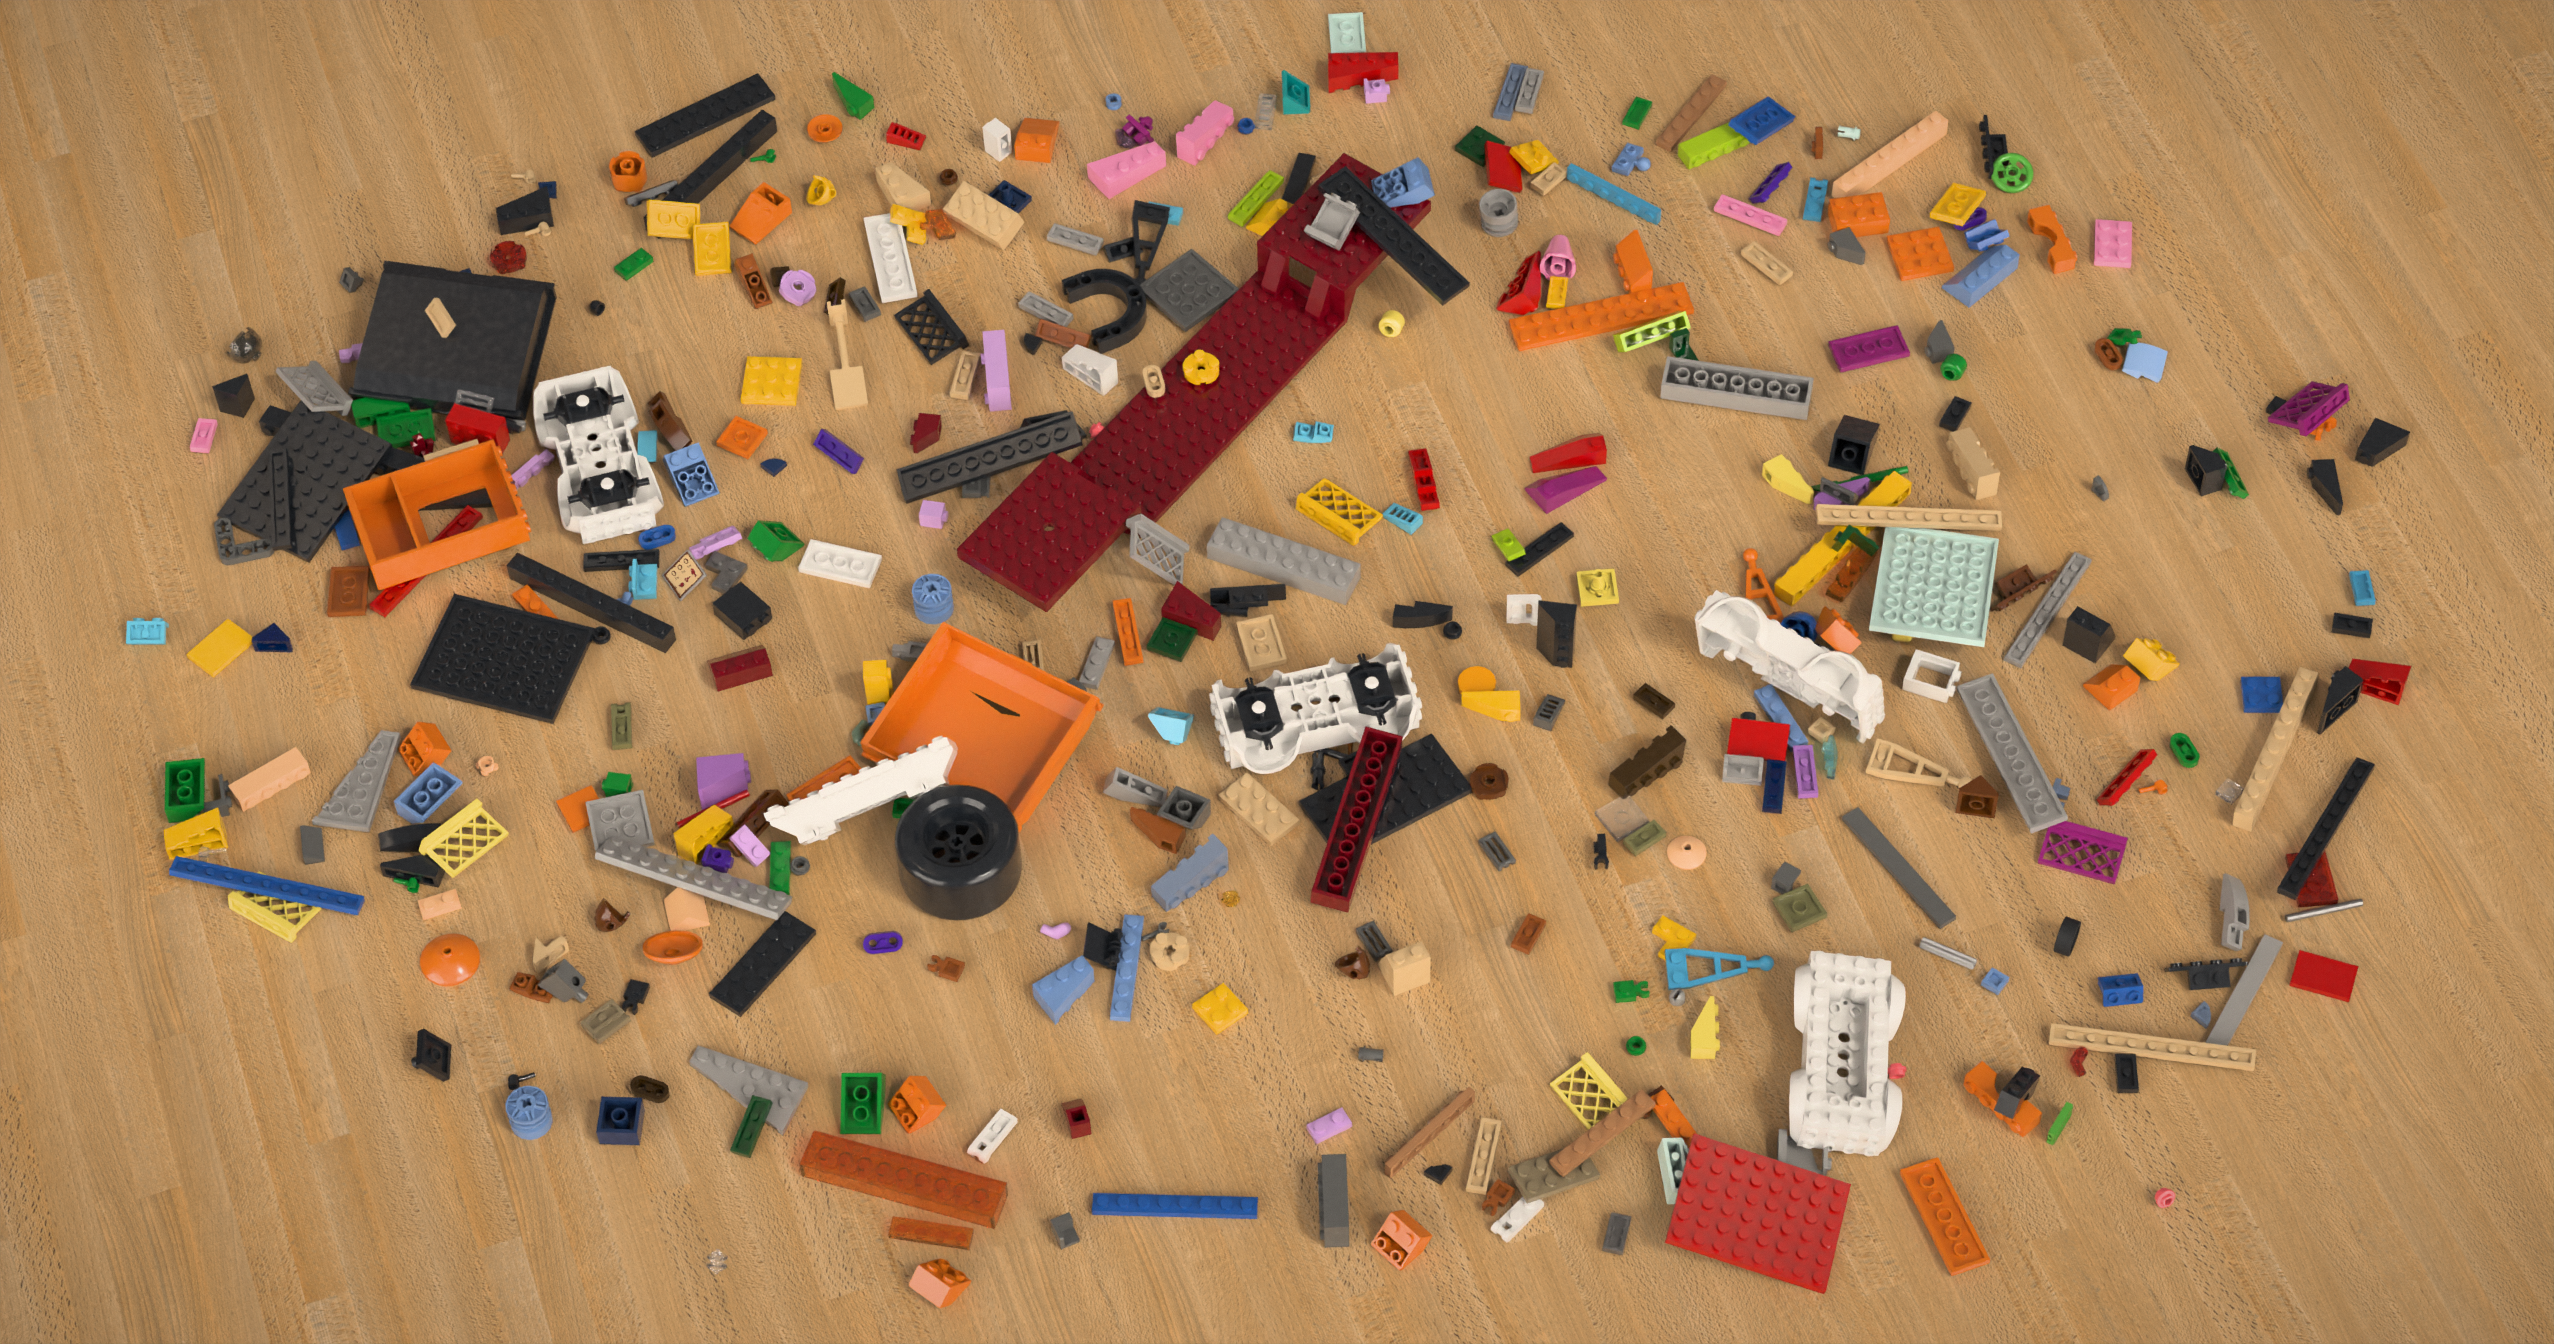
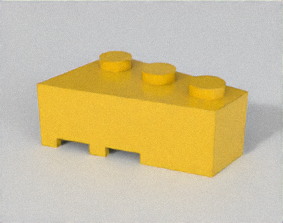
M886 660L863 661V679L867 705L884 702L886 705L894 694L891 667H888Z
M713 805L674 832L678 855L698 865L702 861L707 845L710 844L712 847H715L721 837L734 825L732 816L716 805Z

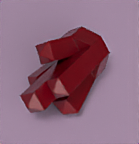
M421 433L412 436L413 441L410 442L414 455L424 458V455L433 453L434 441L432 438L425 439L424 442Z

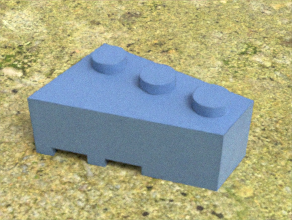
M1081 955L1032 984L1033 997L1055 1025L1059 1022V1018L1070 1010L1071 1005L1076 999H1079L1095 982L1094 970L1084 956Z

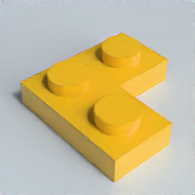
M893 204L890 208V222L906 226V240L923 245L926 241V213Z
M1664 915L1652 928V934L1666 941L1658 952V957L1665 960V949L1689 948L1697 935Z

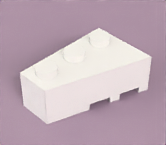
M1078 344L1062 357L1064 370L1102 396L1106 395L1118 384L1117 360Z

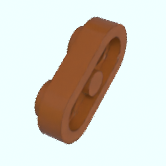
M2106 338L2097 340L2094 351L2104 366L2109 370L2119 369L2122 366L2123 357L2113 342Z

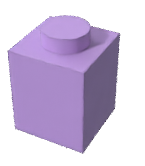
M923 500L919 512L920 526L942 529L944 522L948 520V511H946L945 503Z

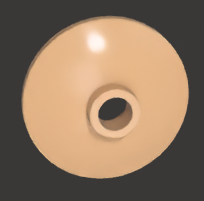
M1680 836L1672 840L1668 845L1667 856L1675 867L1691 870L1699 867L1705 861L1706 847L1696 837Z

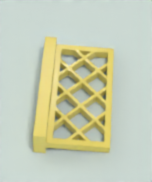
M478 799L474 800L421 841L418 850L423 855L428 854L452 878L505 839L509 834L481 807L482 803ZM481 815L486 820V824L476 823V818ZM462 828H472V835L462 834ZM476 828L486 829V836L476 835ZM489 829L497 830L501 835L498 837L489 836ZM459 838V845L448 844V839ZM462 839H471L472 846H463ZM476 840L486 841V846L476 847ZM436 848L445 849V856L437 855L433 850ZM448 849L459 850V857L448 856ZM462 850L473 851V856L471 858L462 857ZM448 861L459 862V867L453 870L448 865Z
M241 890L238 892L232 891L228 895L229 909L291 943L296 939V933L321 910L320 907L297 902L286 903V900H283L284 904L272 905L271 900H278V898L269 896L256 897L255 893L254 897L245 898L243 895L250 892ZM269 901L270 906L261 907L257 902ZM310 906L313 908L311 911L301 912V907ZM299 907V913L287 914V909ZM285 909V914L283 915L273 913L275 910ZM300 918L296 925L288 922V919Z
M1587 1052L1581 1057L1582 1060L1551 1082L1550 1086L1589 1130L1592 1127L1590 1124L1594 1126L1601 1121L1597 1120L1598 1111L1609 1112L1610 1114L1627 1101L1628 1098ZM1583 1068L1586 1072L1585 1079L1574 1078L1575 1072ZM1562 1082H1570L1569 1091L1560 1090L1557 1086ZM1573 1083H1585L1584 1091H1572ZM1596 1084L1598 1086V1093L1587 1092V1085ZM1583 1096L1582 1105H1573L1571 1097ZM1586 1097H1596V1106H1585ZM1600 1098H1608L1611 1101L1610 1107H1599ZM1584 1110L1595 1111L1594 1120L1585 1119L1583 1117Z

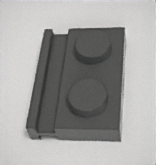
M991 476L962 485V497L981 498V496H987V498H990Z

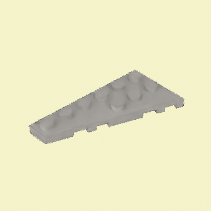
M699 1045L689 1061L691 1067L707 1079L715 1082L720 1089L731 1094V1097L745 1108L748 1107L752 1095L771 1100L773 1104L765 1123L777 1129L778 1133L782 1136L809 1087L808 1082Z

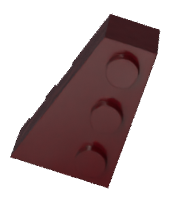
M1177 581L1161 608L1162 618L1164 617L1197 629L1198 636L1214 641L1222 627L1221 613Z

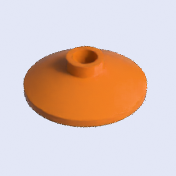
M829 114L814 117L807 126L808 135L818 142L833 141L841 135L843 130L842 122L837 117Z

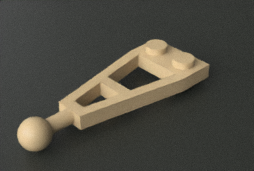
M1878 738L1866 769L1867 774L1884 779L1944 787L1946 782L1960 788L1972 781L1971 778L1966 776L1962 778L1948 775V769L1895 743ZM1893 753L1917 764L1915 774L1888 770ZM1923 768H1926L1940 775L1941 777L1927 776L1921 774Z

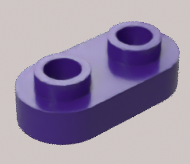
M1977 207L1963 226L1953 224V227L1964 231L1980 225L1987 220V211L1984 208Z
M897 931L870 933L863 940V948L869 954L895 952L903 944V938ZM894 937L897 941L890 943L889 939ZM870 940H875L877 944L872 946L869 942Z

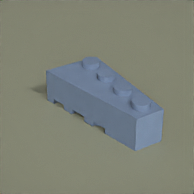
M1214 834L1208 837L1209 842L1203 847L1198 845L1194 849L1195 853L1189 859L1184 857L1177 865L1175 871L1170 869L1151 886L1152 897L1166 912L1178 907L1182 901L1193 897L1198 890L1209 886L1213 880L1224 876L1229 870L1228 849Z

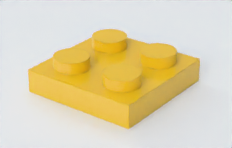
M1224 982L1192 1003V1009L1216 1035L1248 1014L1247 1007Z

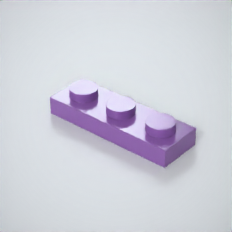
M1813 745L1793 746L1798 799L1818 798Z

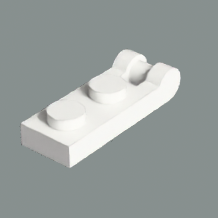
M1000 1109L969 1146L967 1153L972 1157H978L979 1161L985 1164L999 1144L1018 1123L1017 1118ZM981 1145L986 1147L983 1151L979 1149Z
M1522 1197L1492 1225L1491 1231L1495 1234H1500L1505 1242H1509L1544 1207V1202L1537 1200L1527 1204Z

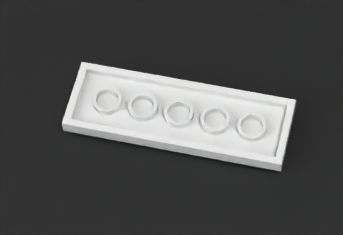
M890 213L865 217L864 224L882 303L918 297L902 225L890 222Z

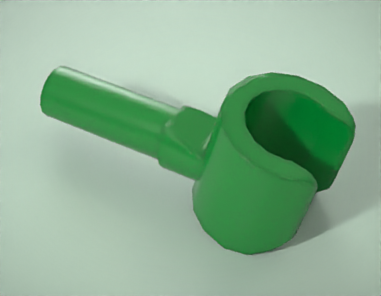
M768 149L766 155L750 158L751 162L765 160L768 163H773L776 158L775 150Z
M394 878L393 880L395 883L407 886V890L411 893H417L420 885L415 878H410L409 880Z

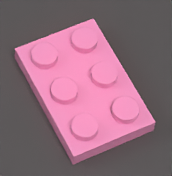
M2096 219L2094 265L2130 268L2132 222Z

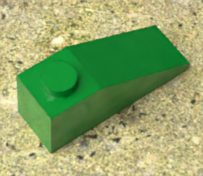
M832 73L833 86L847 112L852 117H856L859 120L863 119L875 108L873 96L839 74Z
M367 397L353 400L351 404L358 428L377 425L376 417L411 412L408 403Z

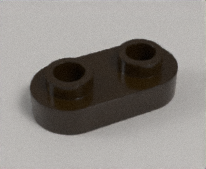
M643 1075L634 1077L630 1083L631 1091L635 1096L655 1103H663L670 1096L666 1083Z

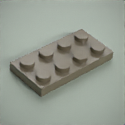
M1563 1149L1510 1166L1508 1170L1527 1204L1598 1180L1600 1173L1589 1157L1566 1176L1562 1177L1549 1164V1161Z

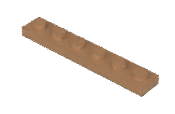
M1711 74L1656 140V146L1672 152L1727 86V81Z
M1470 1087L1465 1091H1460L1452 1103H1448L1442 1108L1440 1114L1436 1117L1433 1116L1422 1130L1416 1131L1413 1138L1408 1143H1403L1394 1156H1389L1384 1163L1385 1175L1391 1179L1475 1102V1091Z
M1641 1089L1552 1157L1549 1164L1562 1177L1566 1176L1653 1109L1656 1103Z

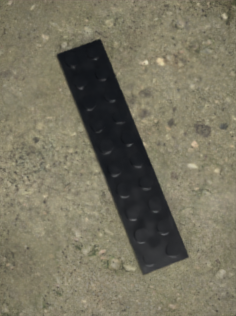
M1346 166L1319 184L1318 189L1323 194L1331 195V193H1334L1341 197V201L1346 202L1348 200L1356 204L1360 214L1355 224L1442 306L1469 287L1470 282Z
M1071 411L896 469L904 500L908 504L1046 458L1051 452L1058 454L1083 446L1074 413Z

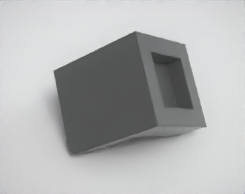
M1784 861L1772 878L1771 889L1780 894L1792 891L1793 883L1801 874V870Z
M1070 1212L1050 1220L1052 1232L1061 1250L1080 1242L1074 1229L1073 1218Z

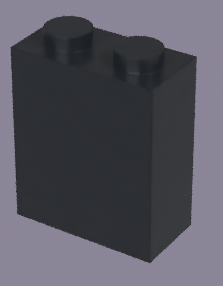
M739 582L712 603L714 615L743 640L755 634L759 628L768 624L772 619L771 607L742 582Z

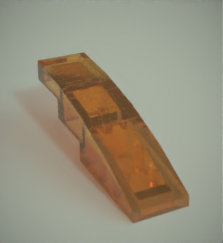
M1857 547L1846 559L1845 565L1837 573L1835 581L1827 588L1825 595L1842 603L1863 577L1878 554L1879 549L1873 556H1870Z

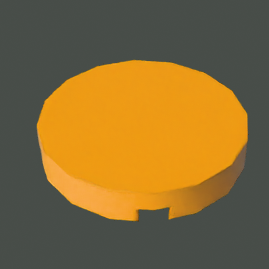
M1469 667L1463 670L1458 678V689L1461 694L1462 692L1495 691L1496 688L1494 674L1485 667Z

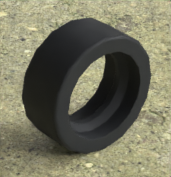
M2067 916L2064 918L2055 941L2054 952L2068 957L2071 955L2080 931L2081 921Z

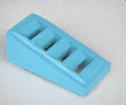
M1393 503L1383 513V518L1410 535L1423 524V516L1396 503ZM1393 510H1396L1393 515L1390 514Z

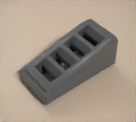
M1547 694L1533 718V725L1552 731L1565 704V700Z

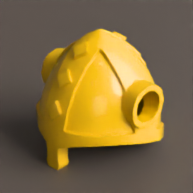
M813 175L814 180L806 196L807 203L813 205L826 204L836 196V190L831 181L826 179V177Z

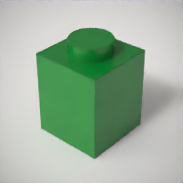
M608 772L606 779H603L602 790H604L606 797L632 792L633 782L631 774Z

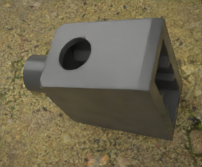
M566 959L561 960L546 970L538 983V986L563 1002H567L574 997L580 1003H583L589 995L582 989L586 982L585 977Z

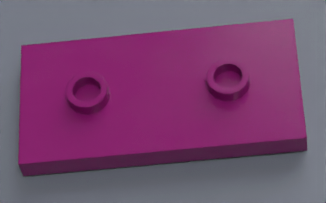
M1898 325L1828 341V347L1840 373L1910 356V351Z

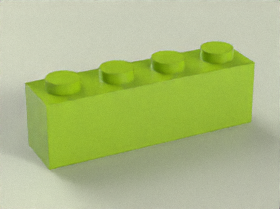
M1728 122L1678 144V157L1689 170L1740 147H1745L1750 142L1730 127Z
M1676 311L1613 334V338L1618 352H1627L1666 338L1676 330L1690 329L1691 326L1686 311Z

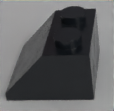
M2191 445L2188 450L2185 470L2202 497L2222 490L2227 464L2218 453Z

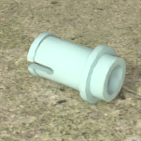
M1839 125L1838 130L1845 131V133L1838 132L1837 137L1851 138L1853 141L1859 140L1861 129H1858L1856 126L1855 128Z

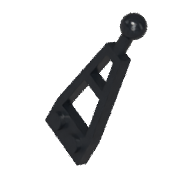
M1135 200L1131 218L1135 268L1139 269L1138 277L1135 280L1142 284L1146 281L1145 272L1146 270L1149 271L1167 226L1170 207ZM1138 220L1161 225L1155 242L1139 239ZM1140 248L1151 250L1147 262L1141 261Z

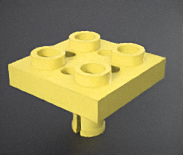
M1614 569L1577 572L1576 577L1581 607L1619 604Z

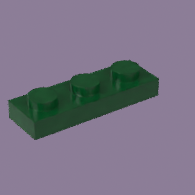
M752 1095L730 1148L732 1153L751 1158L773 1102L771 1100Z

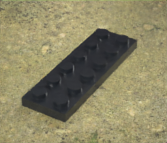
M784 911L779 919L768 928L709 993L710 998L741 1017L816 935V930Z

